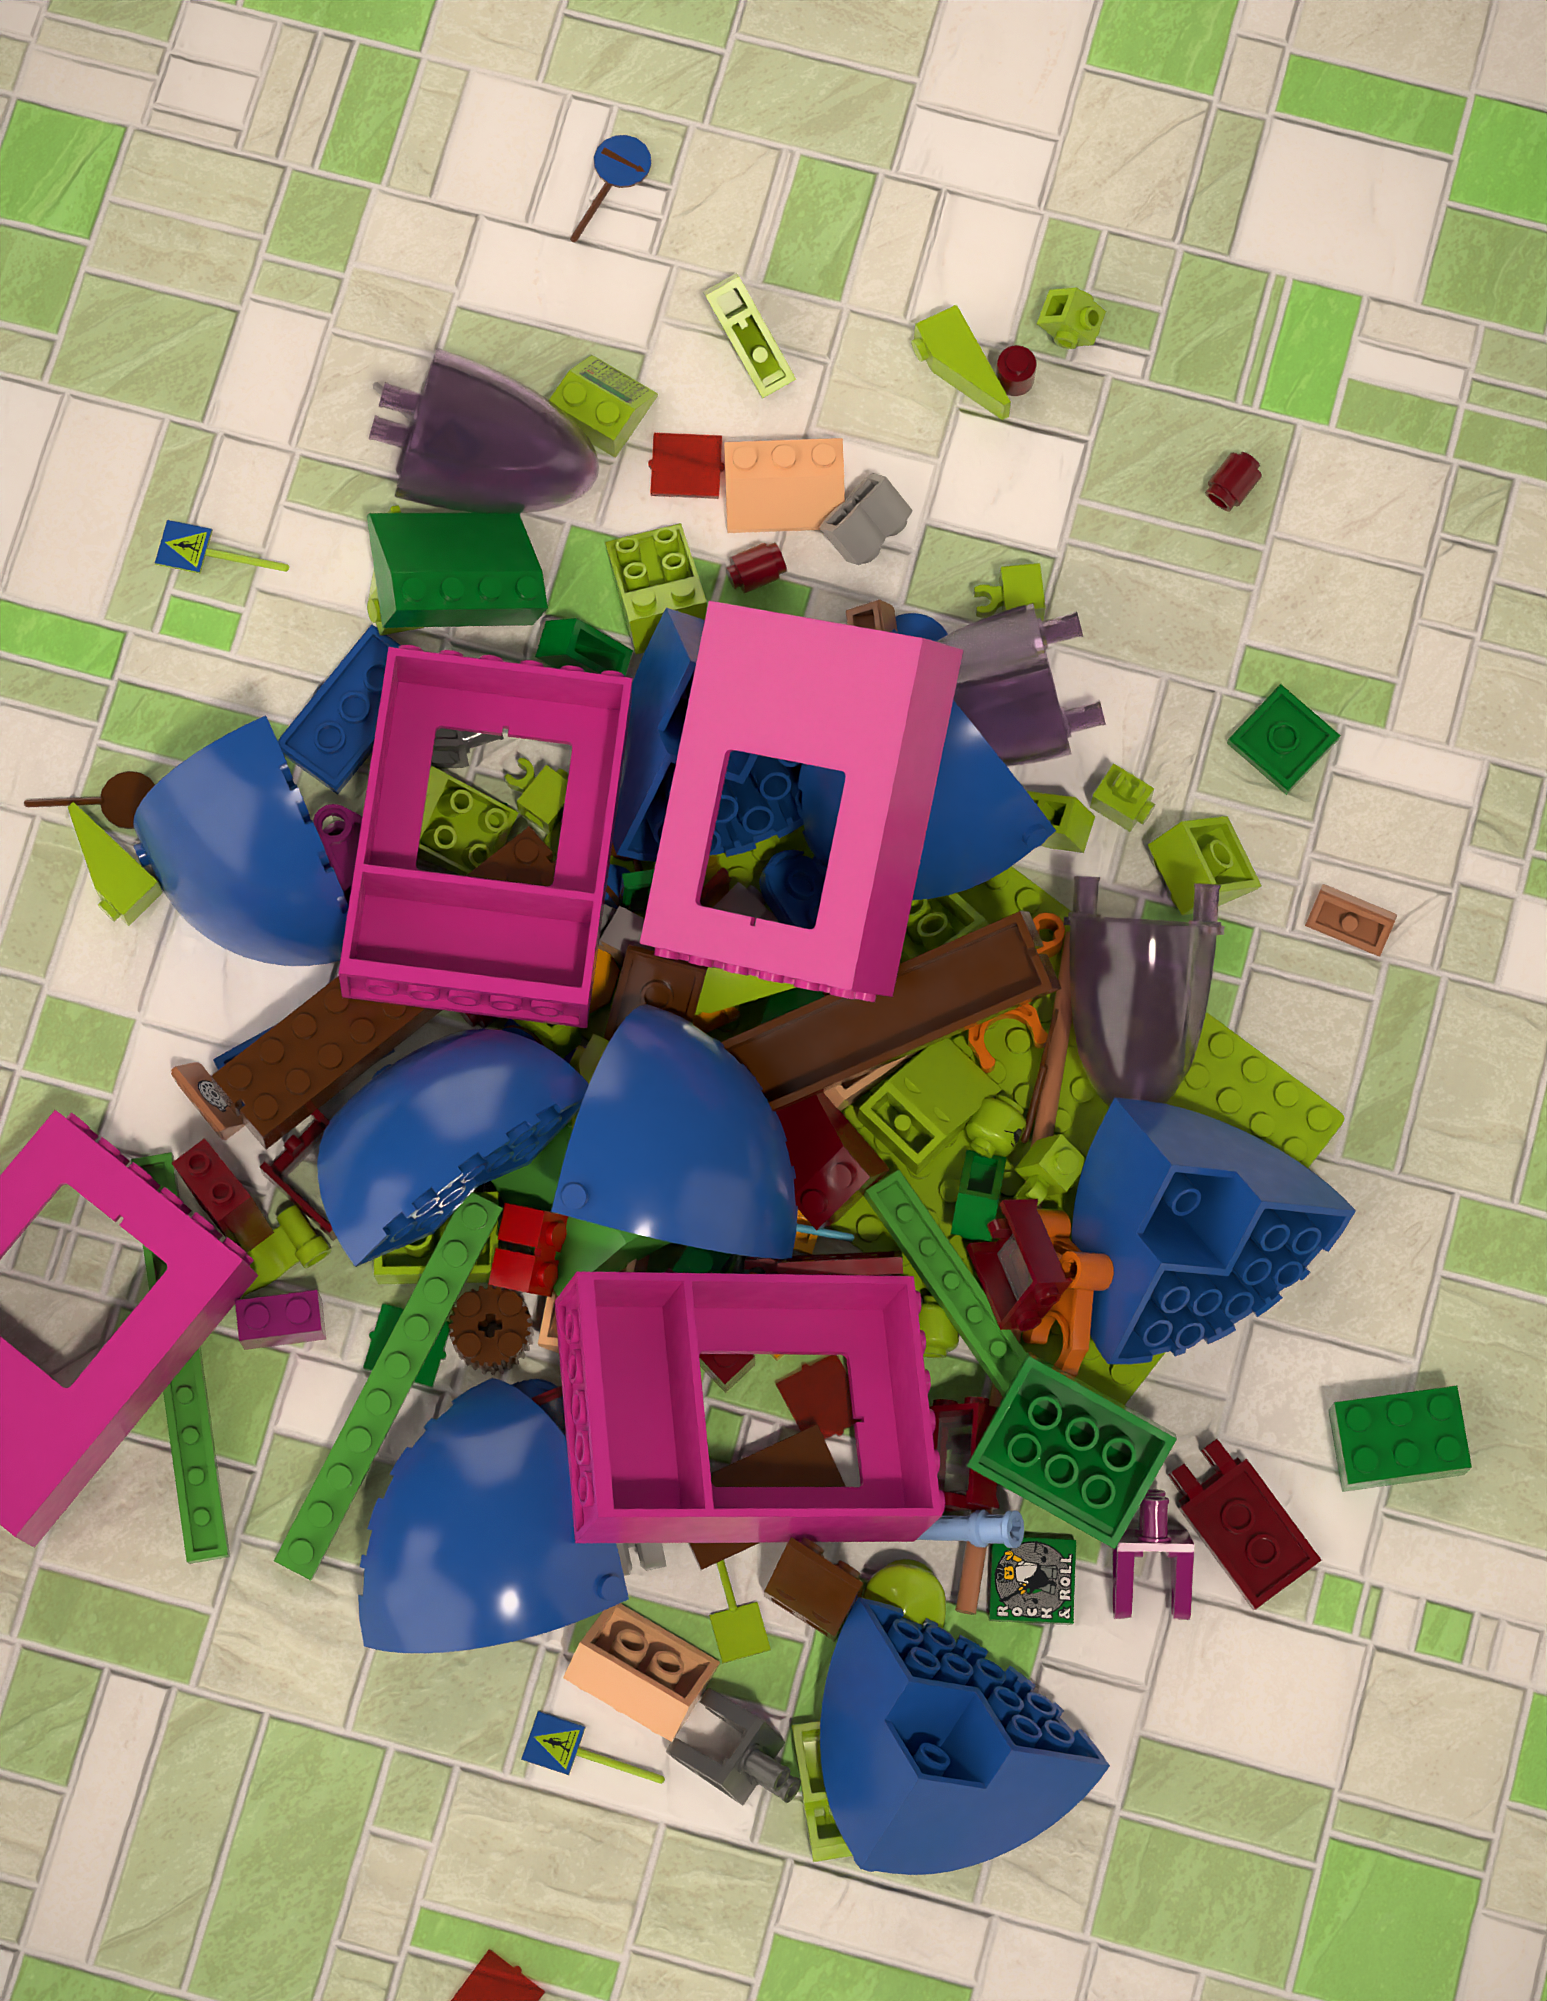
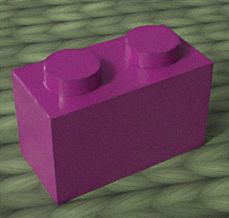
M318 1290L235 1300L239 1342L244 1350L326 1340L323 1303Z

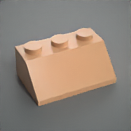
M843 438L724 442L727 533L821 530L820 526L826 517L840 504L845 502Z
M620 1603L601 1613L580 1641L563 1678L576 1685L579 1689L610 1705L616 1711L649 1728L655 1734L672 1742L693 1711L717 1670L720 1661Z

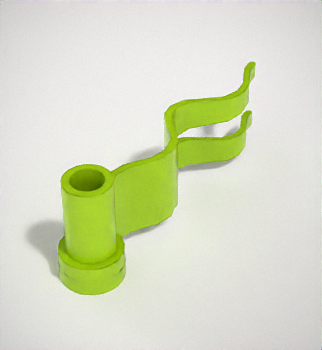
M297 1205L291 1206L280 1213L276 1218L280 1226L273 1230L274 1233L247 1253L254 1260L250 1267L259 1276L240 1299L273 1283L300 1262L304 1268H309L327 1257L332 1251L323 1236L318 1237Z

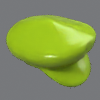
M898 1559L876 1572L869 1580L862 1598L901 1608L904 1612L903 1618L923 1625L927 1618L938 1623V1627L943 1629L946 1615L945 1592L939 1580L925 1564L912 1559Z

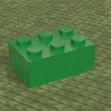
M1458 1385L1334 1402L1328 1410L1342 1492L1463 1476L1472 1468Z

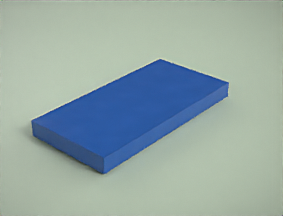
M372 624L278 739L280 748L287 759L337 795L373 752L376 732L375 725L378 719L388 648H399L401 646L388 635L380 636L378 628Z

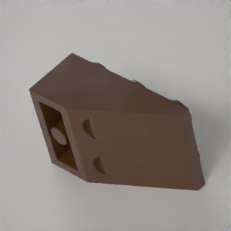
M791 1537L764 1590V1597L835 1642L857 1598H862L864 1583L858 1578L860 1572L841 1560L836 1565L828 1561L823 1556L824 1550L811 1540L803 1537L799 1542Z

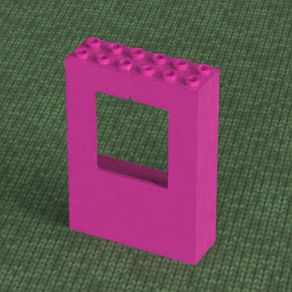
M709 601L640 944L655 947V956L685 960L691 964L721 968L723 971L741 975L757 976L759 979L793 984L794 987L824 991L834 996L875 1002L876 995L893 997L963 649L920 637ZM734 750L843 771L846 775L818 916L813 929L756 918L755 923V917L704 907L700 904L729 756Z
M414 645L388 648L338 973L342 997L580 1028L588 1027L631 713L632 678H627L624 674L617 671H603L601 674L588 673L580 667L571 665L562 666L560 669L544 667L540 662L524 660L520 664L504 662L502 658L493 655L471 658L463 657V654L453 650H442L439 653L424 652L421 648ZM443 728L502 736L503 729H508V737L568 744L572 747L554 882L551 886L421 871L416 868L435 736L438 729Z
M54 1110L0 1175V1260L63 1185H69L114 1222L123 1217L124 1219L119 1226L167 1264V1270L69 1388L62 1387L0 1336V1525L14 1537L34 1548L235 1305V1300H239L259 1276L250 1267L254 1260L240 1246L228 1237L223 1242H220L219 1240L223 1235L210 1222L197 1212L190 1218L188 1215L192 1210L166 1187L158 1192L157 1190L161 1185L152 1179V1176L134 1162L127 1167L126 1165L130 1161L103 1137L98 1142H95L99 1136L86 1123L72 1112L65 1118L57 1110Z
M577 1271L555 1300L575 1543L789 1542L791 1537L799 1542L803 1537L812 1542H914L942 1517L945 1508V1496L938 1486L937 1474L940 1469V1455L938 1450L934 1449L932 1434L935 1430V1414L932 1409H929L928 1401L931 1377L929 1371L924 1367L923 1354L926 1349L925 1332L920 1330L918 1315L921 1311V1295L919 1291L915 1290L914 1276ZM699 1354L843 1355L847 1360L853 1419H861V1422L854 1424L860 1487H715L711 1482Z

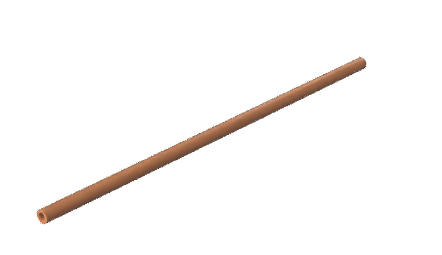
M1067 931L1065 934L1058 977L1062 989L1056 991L1053 1014L1055 1008L1059 1009L1045 1061L1048 1070L1037 1107L1031 1147L1037 1140L1054 1135L1086 937L1085 934L1076 931ZM1043 1201L1037 1206V1208L1042 1209ZM1018 1247L1013 1253V1261L1024 1287L1027 1289L1031 1275ZM1010 1329L1020 1343L1022 1331ZM992 1383L989 1405L998 1407L1003 1397ZM987 1510V1512L992 1514L993 1510ZM969 1541L966 1542L956 1612L976 1615L987 1546L985 1548L975 1547Z

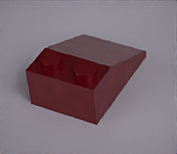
M824 1092L776 1112L787 1138L785 1143L789 1152L791 1166H794L795 1169L794 1189L796 1206H798V1210L816 1231L836 1223L864 1196L865 1190L875 1185L890 1170Z

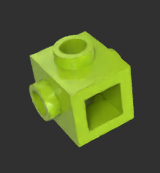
M1077 287L1052 289L1048 292L1037 325L1054 337V342L1063 348L1075 349L1077 346L1094 345L1100 332L1106 310L1093 301L1094 298L1091 294Z

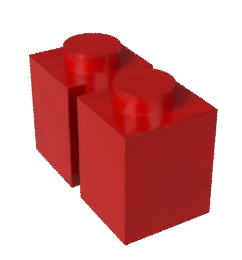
M505 1203L497 1240L535 1247L534 1255L496 1248L488 1285L552 1297L553 1286L558 1279L559 1260H555L556 1252H561L562 1245L565 1242L568 1216Z

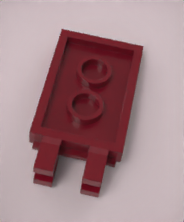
M879 1251L793 1255L792 1258L786 1259L747 1256L744 1260V1270L760 1267L765 1271V1274L862 1276L903 1274V1252Z
M1216 1439L1200 1450V1452L1217 1473L1200 1484L1185 1463H1183L1167 1476L1184 1496L1178 1501L1181 1505L1178 1509L1252 1610H1256L1322 1560L1248 1459L1241 1462L1237 1457L1233 1460L1220 1441Z

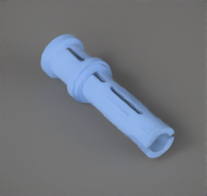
M976 1510L967 1516L942 1515L917 1540L969 1541L975 1547L985 1548L990 1543L1004 1544L1007 1548H1018L1024 1537V1521L1020 1512L1015 1510H1009L1005 1514H989L987 1510Z

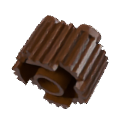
M488 1285L487 1289L479 1286V1291L471 1289V1292H465L457 1300V1307L452 1309L454 1315L449 1317L451 1322L449 1324V1335L455 1352L458 1353L461 1360L464 1359L467 1366L472 1364L473 1369H481L482 1374H486L487 1371H490L491 1375H495L496 1371L504 1374V1369H512L511 1364L518 1365V1359L526 1357L524 1351H529V1345L533 1344V1323L528 1307L524 1305L522 1298L514 1291H510L507 1288L502 1291L501 1287L493 1289L492 1285ZM494 1322L497 1326H502V1329L495 1330L494 1337L491 1338L486 1336L485 1331H481L482 1328L487 1327L488 1323Z

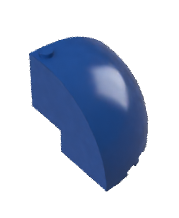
M669 608L665 609L632 682L631 713L613 837V845L617 855L652 862L657 860L705 623L703 619ZM736 750L732 751L729 756L709 856L725 853L726 857L745 853L755 849V843L766 840L776 834L781 838L804 825L803 819L798 815V805L802 804V791L798 788L802 763Z
M895 629L891 631L892 633L898 634V632ZM954 700L912 900L947 896L988 881L1010 868L1033 849L1041 846L1056 831L1013 773ZM802 763L798 788L802 791V804L798 805V815L803 819L805 828L802 833L814 856L827 868L846 775L843 771Z
M265 715L212 742L165 775L143 798L136 810L133 825L140 843L133 845L142 867L151 865L165 895L181 916L202 935L222 948L252 960L282 966L323 965L341 960L349 906L335 871L330 866V861L314 822L310 819V814L300 790L294 784L285 756Z
M644 1004L634 1009L620 1024L594 1071L571 1133L551 1212L637 1235L696 1248L751 1257L786 1259L792 1258L797 1232L798 1206L795 1203L794 1189L796 1174L794 1166H791L789 1152L785 1143L787 1138L776 1112L772 1111L766 1097L762 1093V1087L745 1065L740 1064L724 1048L725 1046L719 1040L710 1037L695 1027L693 1023L671 1012Z
M472 1029L449 1034L420 1047L394 1064H388L378 1070L373 1075L372 1080L355 1093L330 1120L321 1139L317 1160L319 1189L326 1215L337 1239L354 1266L357 1267L435 1233L479 1185L529 1165L579 1112L589 1085L588 1082L568 1062L550 1049L521 1035L494 1029Z
M1115 1097L1094 1137L1083 1165L1076 1193L1072 1224V1242L1082 1252L1108 1255L1114 1267V1276L1110 1286L1104 1291L1093 1292L1090 1335L1107 1364H1138L1151 1362L1153 1355L1169 1351L1174 1356L1186 1353V1349L1195 1346L1203 1339L1207 1344L1224 1338L1236 1331L1235 1323L1252 1312L1256 1317H1259L1283 1298L1279 1294L1281 1290L1293 1285L1299 1279L1301 1281L1311 1273L1307 1266L1322 1249L1327 1252L1330 1251L1344 1232L1356 1210L1334 1188L1300 1162L1239 1128L1184 1108L1151 1101Z
M491 1378L470 1388L452 1400L453 1406L437 1420L431 1418L423 1427L426 1430L412 1448L406 1447L390 1472L393 1479L387 1488L383 1499H377L367 1528L372 1530L366 1552L367 1555H362L360 1568L365 1569L363 1594L358 1595L359 1621L364 1647L395 1653H444L490 1647L537 1636L568 1626L629 1600L617 1544L575 1543L571 1482L565 1435L546 1412L530 1397L502 1380Z
M858 1597L839 1634L826 1677L820 1720V1751L824 1786L831 1812L846 1845L853 1855L855 1863L860 1869L868 1872L878 1871L892 1874L926 1875L955 1871L994 1859L1030 1841L1054 1825L1085 1798L1110 1767L1109 1763L1082 1729L1074 1732L1060 1718L1064 1710L1056 1702L1052 1703L1045 1696L1032 1692L1036 1685L1013 1667L1009 1666L1006 1671H1003L997 1664L985 1659L988 1653L986 1649L962 1635H959L955 1641L953 1636L946 1630L938 1627L936 1622L926 1618L923 1625L903 1618L904 1612L901 1608Z

